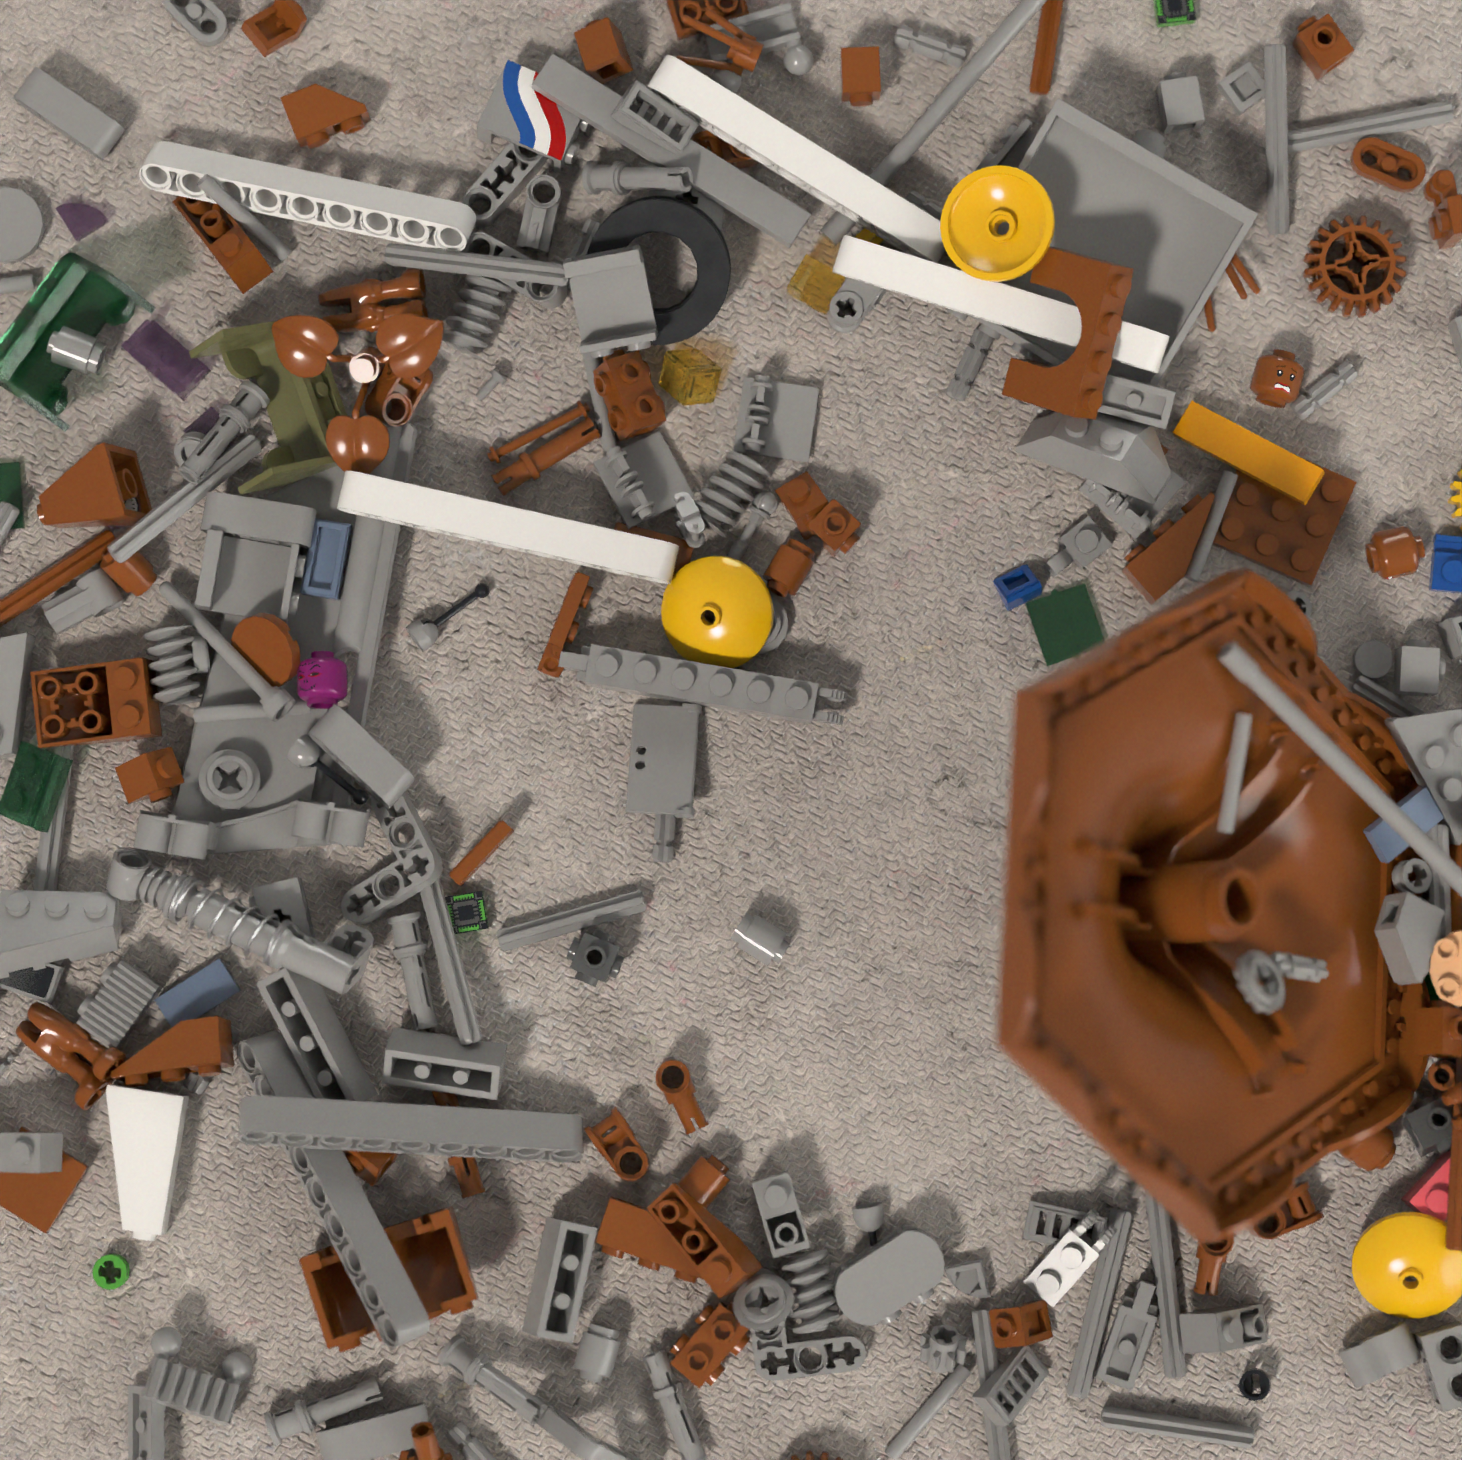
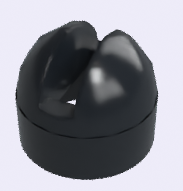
M1253 1368L1247 1370L1241 1376L1239 1388L1245 1398L1251 1401H1259L1264 1399L1270 1392L1271 1380L1265 1371ZM1252 1374H1259L1261 1393H1254Z

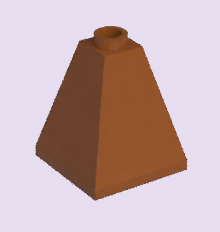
M105 442L96 445L38 496L40 504L37 505V514L40 521L45 526L57 528L105 527L112 525L132 526L152 510L136 451ZM136 497L139 503V511L126 509L124 501Z

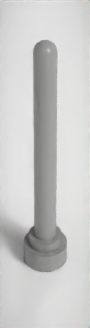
M165 581L161 583L159 591L164 598L261 697L260 703L263 705L262 710L273 722L283 718L293 708L296 700L285 689L280 690L277 686L272 687L171 582Z

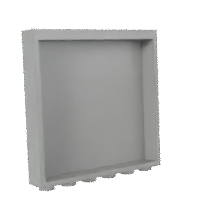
M1057 98L1020 162L1018 169L1034 177L1044 187L1051 199L1055 214V229L1050 244L1051 247L1066 249L1134 268L1131 290L1126 298L1122 321L1166 334L1170 338L1158 373L1112 360L1108 374L1157 386L1258 213ZM1003 222L999 225L998 233L1000 235L1008 232L1009 223ZM1033 268L1020 277L999 282L1077 307L1071 297L1064 292L1030 283ZM946 308L949 313L964 321L968 317L966 314ZM970 316L981 322L979 330L996 340L1001 335L1007 337L1014 342L1011 348L1029 359L1032 358L1033 354H1036L1046 360V364L1055 367L1065 362L1075 351V348Z

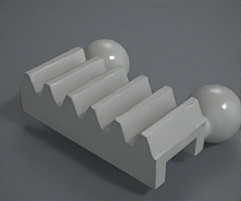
M791 3L728 20L745 33L757 37V42L764 44L760 55H766L773 50L776 52L781 51L784 47H787L788 50L784 55V65L790 73L804 75L811 70L814 63L813 53L801 43L800 33L797 31L792 14ZM718 24L710 25V27L732 38L735 37ZM704 33L711 60L732 63L733 60L726 58L730 46ZM715 69L711 79L731 92L736 93L741 86V76L728 70Z
M172 1327L158 1329L151 1339V1347L155 1352L154 1358L151 1359L149 1364L152 1369L146 1388L141 1389L139 1397L223 1426L230 1425L242 1388L240 1387V1382L246 1380L251 1375L253 1369L250 1357L240 1351L229 1353L222 1362V1373L225 1376V1380L213 1378L211 1375L199 1373L195 1369L184 1368L181 1364L170 1363V1357L175 1356L182 1347L181 1334Z

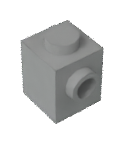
M1406 640V646H1400L1395 649L1393 694L1423 697L1437 695L1439 681L1444 680L1446 661L1445 658H1440V648L1429 647L1430 641Z

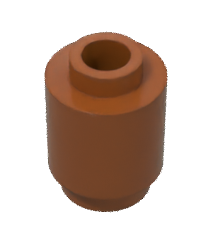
M791 538L788 539L785 545H780L763 574V578L768 582L766 584L768 590L783 598L787 594L796 595L814 564L812 558L815 552L803 543Z
M107 547L101 553L103 560L100 567L126 593L131 592L134 596H140L157 579V574L153 571L154 566L139 551L123 563H118L112 558Z
M701 1155L677 1184L699 1204L708 1208L729 1183L730 1179L725 1175L729 1168L714 1155H711L708 1159Z

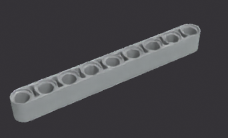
M273 1029L238 1043L237 1058L255 1095L315 1098L289 1046L279 1031ZM283 1147L383 1342L388 1347L395 1348L427 1334L430 1330L427 1312L343 1150Z
M250 1095L240 1100L239 1140L246 1144L570 1163L583 1158V1118L575 1114Z

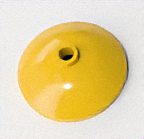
M1004 165L981 168L963 178L947 197L940 220L942 242L948 256L955 265L972 277L990 282L1012 280L1034 268L1046 254L1055 229L1053 205L1044 187L1025 171ZM1003 222H1008V232L1000 235L998 233L999 225Z
M706 556L686 564L675 573L671 584L667 585L663 595L661 618L669 642L684 659L735 668L754 658L764 647L771 634L774 610L771 595L766 584L751 567L731 557ZM707 610L715 614L716 619L714 623H709L705 619V612Z
M1418 1212L1395 1213L1375 1221L1360 1235L1352 1254V1274L1362 1296L1378 1310L1400 1318H1426L1448 1309L1462 1295V1251L1446 1249V1223L1444 1221ZM1407 1276H1414L1417 1278V1280L1410 1282L1406 1281L1404 1278Z

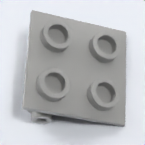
M756 375L755 378L744 377L733 451L808 463L819 388L770 381V377Z
M660 431L622 449L616 446L606 452L607 456L593 462L628 529L674 508L679 503L674 501V495L677 492L684 491L689 493L692 498H695Z
M1169 467L1171 478L1155 504L1088 479L1078 490L1137 539L1186 481Z

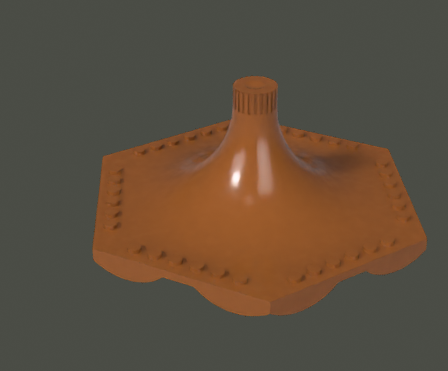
M1247 568L1225 572L1015 692L996 1045L1195 1239L1201 1242L1221 1241L1263 1220L1290 1197L1295 1188V1178L1327 1154L1355 1144L1394 1122L1412 1103L1414 1093L1422 1080L1429 1057L1414 1055L1415 1009L1431 1008L1430 996L1425 980L1423 979L1422 983L1407 985L1394 983L1374 932L1385 896L1400 893L1392 882L1394 866L1403 860L1414 858L1425 860L1411 846L1389 863L1379 860L1363 830L1380 816L1246 683L1241 682L1217 658L1219 651L1230 641H1235L1258 664L1260 670L1395 804L1419 785L1384 722L1392 716L1367 699L1348 691L1317 655L1318 642L1316 634L1300 608L1278 587ZM1236 713L1252 715L1234 832L1232 834L1217 830ZM1415 872L1408 873L1409 882L1416 880ZM1424 892L1414 893L1413 895L1421 898ZM1255 950L1270 956L1274 951L1322 959L1327 963L1326 970L1329 971L1327 978H1322L1320 982L1282 976L1285 986L1284 1003L1278 1010L1266 1014L1264 1011L1256 1012L1251 1002H1244V993L1237 988L1240 983L1235 977L1234 971L1238 968L1237 959L1247 952ZM1257 981L1260 986L1264 985L1263 982Z

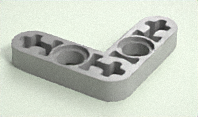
M407 791L393 805L396 812L405 814L397 817L393 809L386 808L371 796L372 809L397 860L356 885L344 895L341 901L342 913L346 919L352 922L367 924L374 921L433 884L442 873V860ZM411 823L415 830L414 838L411 842L402 844L399 840V831L403 825ZM420 859L429 861V864L425 866L426 874L415 872L407 876L403 872V869L411 873L421 867ZM396 876L399 879L400 888L394 896L388 897L384 892V883L389 877ZM374 896H376L379 901L370 900V899L373 898ZM358 898L370 900L363 905L364 913L355 911V908L359 906Z
M762 1267L754 1276L776 1274L773 1270ZM768 1306L759 1307L761 1312L767 1313ZM785 1323L784 1327L778 1325L777 1330L769 1335H764L759 1331L751 1332L756 1371L762 1378L769 1381L849 1372L861 1367L866 1359L865 1346L854 1335H838L787 1342ZM851 1342L854 1349L860 1350V1354L853 1357V1363H846L844 1357L832 1358L835 1366L826 1367L828 1355L824 1344L832 1343V1352L843 1350L844 1343ZM806 1347H815L821 1352V1362L815 1368H805L799 1361V1354ZM794 1348L793 1362L797 1369L796 1371L788 1372L789 1363L778 1365L777 1372L769 1373L768 1367H761V1361L767 1359L768 1352H774L776 1358H787L788 1355L785 1350Z
M533 1395L547 1404V1410L543 1417L539 1420L535 1416L538 1420L537 1424L584 1460H641L592 1436L557 1407Z

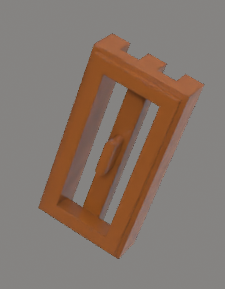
M503 820L499 821L449 873V876L458 885L462 886L507 840L514 830Z

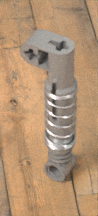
M124 847L119 848L113 854L106 890L117 899L125 901L141 899L142 902L158 907V909L162 910L164 917L174 923L182 920L184 916H188L189 930L195 926L207 931V938L216 935L226 940V947L233 943L244 948V955L252 952L263 957V964L276 969L285 967L343 995L356 984L365 972L374 939L372 934L362 927L356 925L341 926L323 943L301 933L299 927L293 924V922H289V920L280 923L276 914L267 917L262 915L259 906L255 905L247 908L243 906L239 897L225 898L222 889L217 888L210 891L206 889L204 881H197V878L187 874L180 876L172 875L167 870L164 871L158 866L155 867L152 864L151 857L142 850ZM198 883L203 886V889L200 891L197 890Z

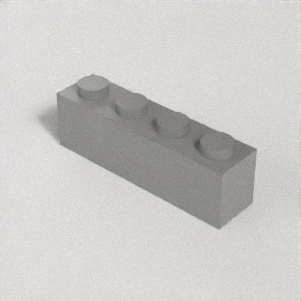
M285 967L256 983L315 1098L366 1101L378 1094L321 984Z

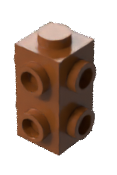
M623 349L613 351V354L602 357L604 362L593 371L595 389L604 399L608 409L609 424L617 432L620 442L652 432L667 421L664 403L655 392L651 382L650 368L642 359L639 350L625 354Z
M721 1301L715 1307L708 1303L694 1320L699 1324L690 1337L683 1333L669 1350L674 1354L670 1359V1364L699 1389L705 1382L711 1386L725 1370L721 1363L731 1352L737 1356L750 1340V1337L746 1335L749 1329L740 1325L734 1314L732 1301L727 1306Z

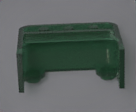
M74 252L65 254L56 262L0 339V387L41 417L66 432L69 425L57 416L64 411L68 404V389L62 383L72 369L51 362L52 354L47 352V345L53 331L60 332L61 328L66 326L96 337L106 323L110 326L127 323L134 315L135 306L151 314L156 307L109 271Z

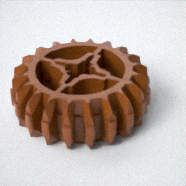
M1346 215L1343 218V227L1336 219L1331 220L1328 224L1330 231L1321 227L1316 232L1319 240L1311 239L1307 245L1314 253L1305 254L1303 262L1313 267L1305 269L1303 276L1315 278V281L1311 282L1307 289L1309 292L1320 289L1322 293L1317 297L1316 302L1321 304L1326 298L1332 301L1328 307V311L1331 313L1341 305L1343 306L1342 316L1346 318L1350 316L1353 307H1355L1359 318L1366 315L1367 307L1375 314L1381 309L1380 302L1389 305L1393 301L1389 292L1398 293L1402 288L1396 280L1403 279L1406 276V271L1396 266L1404 264L1406 256L1394 254V252L1402 247L1400 241H1395L1392 244L1389 243L1388 239L1393 234L1392 229L1386 230L1383 235L1378 232L1381 226L1380 220H1376L1371 227H1367V217L1364 215L1359 217L1356 225H1354L1351 215ZM1344 239L1343 258L1335 260L1332 264H1326V254L1329 247L1335 242ZM1360 240L1370 244L1378 254L1366 253L1362 249ZM1352 259L1356 260V264L1360 263L1362 269L1357 274L1353 273V269L1349 270L1346 266ZM1377 269H1383V277L1379 287L1365 294L1366 275L1374 273ZM1339 278L1344 280L1349 292L1353 294L1339 289L1331 279Z

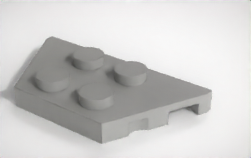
M1462 708L1439 710L1438 712H1423L1412 716L1387 718L1384 722L1419 786L1427 787L1444 817L1439 824L1447 825L1449 829V843L1453 845L1462 844Z

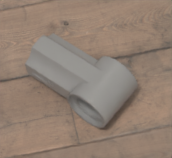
M538 175L529 182L516 247L536 253L549 254L558 209L562 203L563 195L559 183L554 177ZM543 185L551 186L555 190L554 198L548 203H540L534 198L536 190Z
M102 568L85 575L76 582L77 586L41 605L47 620L58 635L92 616L99 617L105 615L125 602L114 580Z

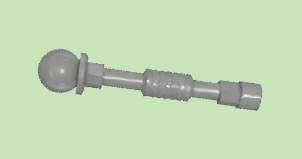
M761 491L754 496L755 499L752 502V506L749 507L750 511H752L748 519L749 522L741 537L733 543L726 557L741 561L749 548L747 544L757 526H760L763 519H769V515L773 514L777 509L778 502L772 492Z

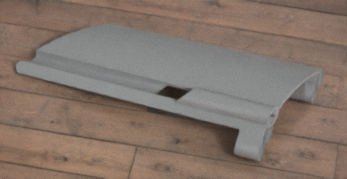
M410 421L402 426L388 429L390 434L388 454L370 475L408 483L418 431ZM339 466L299 480L261 499L311 507L317 510L316 519L352 525L340 600L302 595L300 593L302 578L295 577L293 592L300 593L296 616L289 615L287 625L291 629L288 632L292 640L297 639L300 648V662L311 658V652L331 651L334 653V658L337 659L346 652H354L358 655L350 704L344 711L364 728L401 525L338 510L337 504L345 472ZM300 548L299 555L306 556L307 549ZM223 614L219 632L230 644L235 627L247 617ZM214 649L210 670L202 694V702H200L199 707L260 702L261 697ZM296 674L292 680L278 687L280 690L285 689L295 700L300 699L297 693ZM310 708L311 714L284 716L275 722L269 717L195 723L182 770L185 783L178 786L171 815L140 810L133 848L205 860L206 854L315 847L332 844L364 848L370 809L350 807L352 795L316 766L311 769H302L287 759V754L296 740L303 735L309 736L308 732L329 709ZM319 746L321 752L320 761L354 787L355 779ZM230 749L245 753L256 763L260 772V787L252 802L242 806L239 810H221L218 806L208 803L203 793L199 790V772L202 764L210 755L221 750ZM240 770L232 773L230 776L220 773L223 780L219 791L223 788L226 789L228 786L238 789L239 786L236 784V779Z

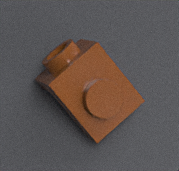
M275 0L273 5L245 20L241 29L263 57H266L297 39L307 21V17L300 4L295 0Z
M808 471L775 489L778 499L795 522L804 540L816 535L809 529V523L829 503Z
M832 499L809 523V529L824 542L823 548L833 557L840 550L847 554L861 539L856 534L860 530L861 523L835 499Z

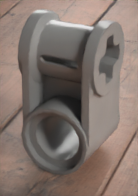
M846 277L843 285L834 295L829 305L828 321L830 326L840 333L855 331L870 310L879 303L887 290ZM847 307L853 309L852 316L847 314L844 318L839 317L840 309L845 310Z

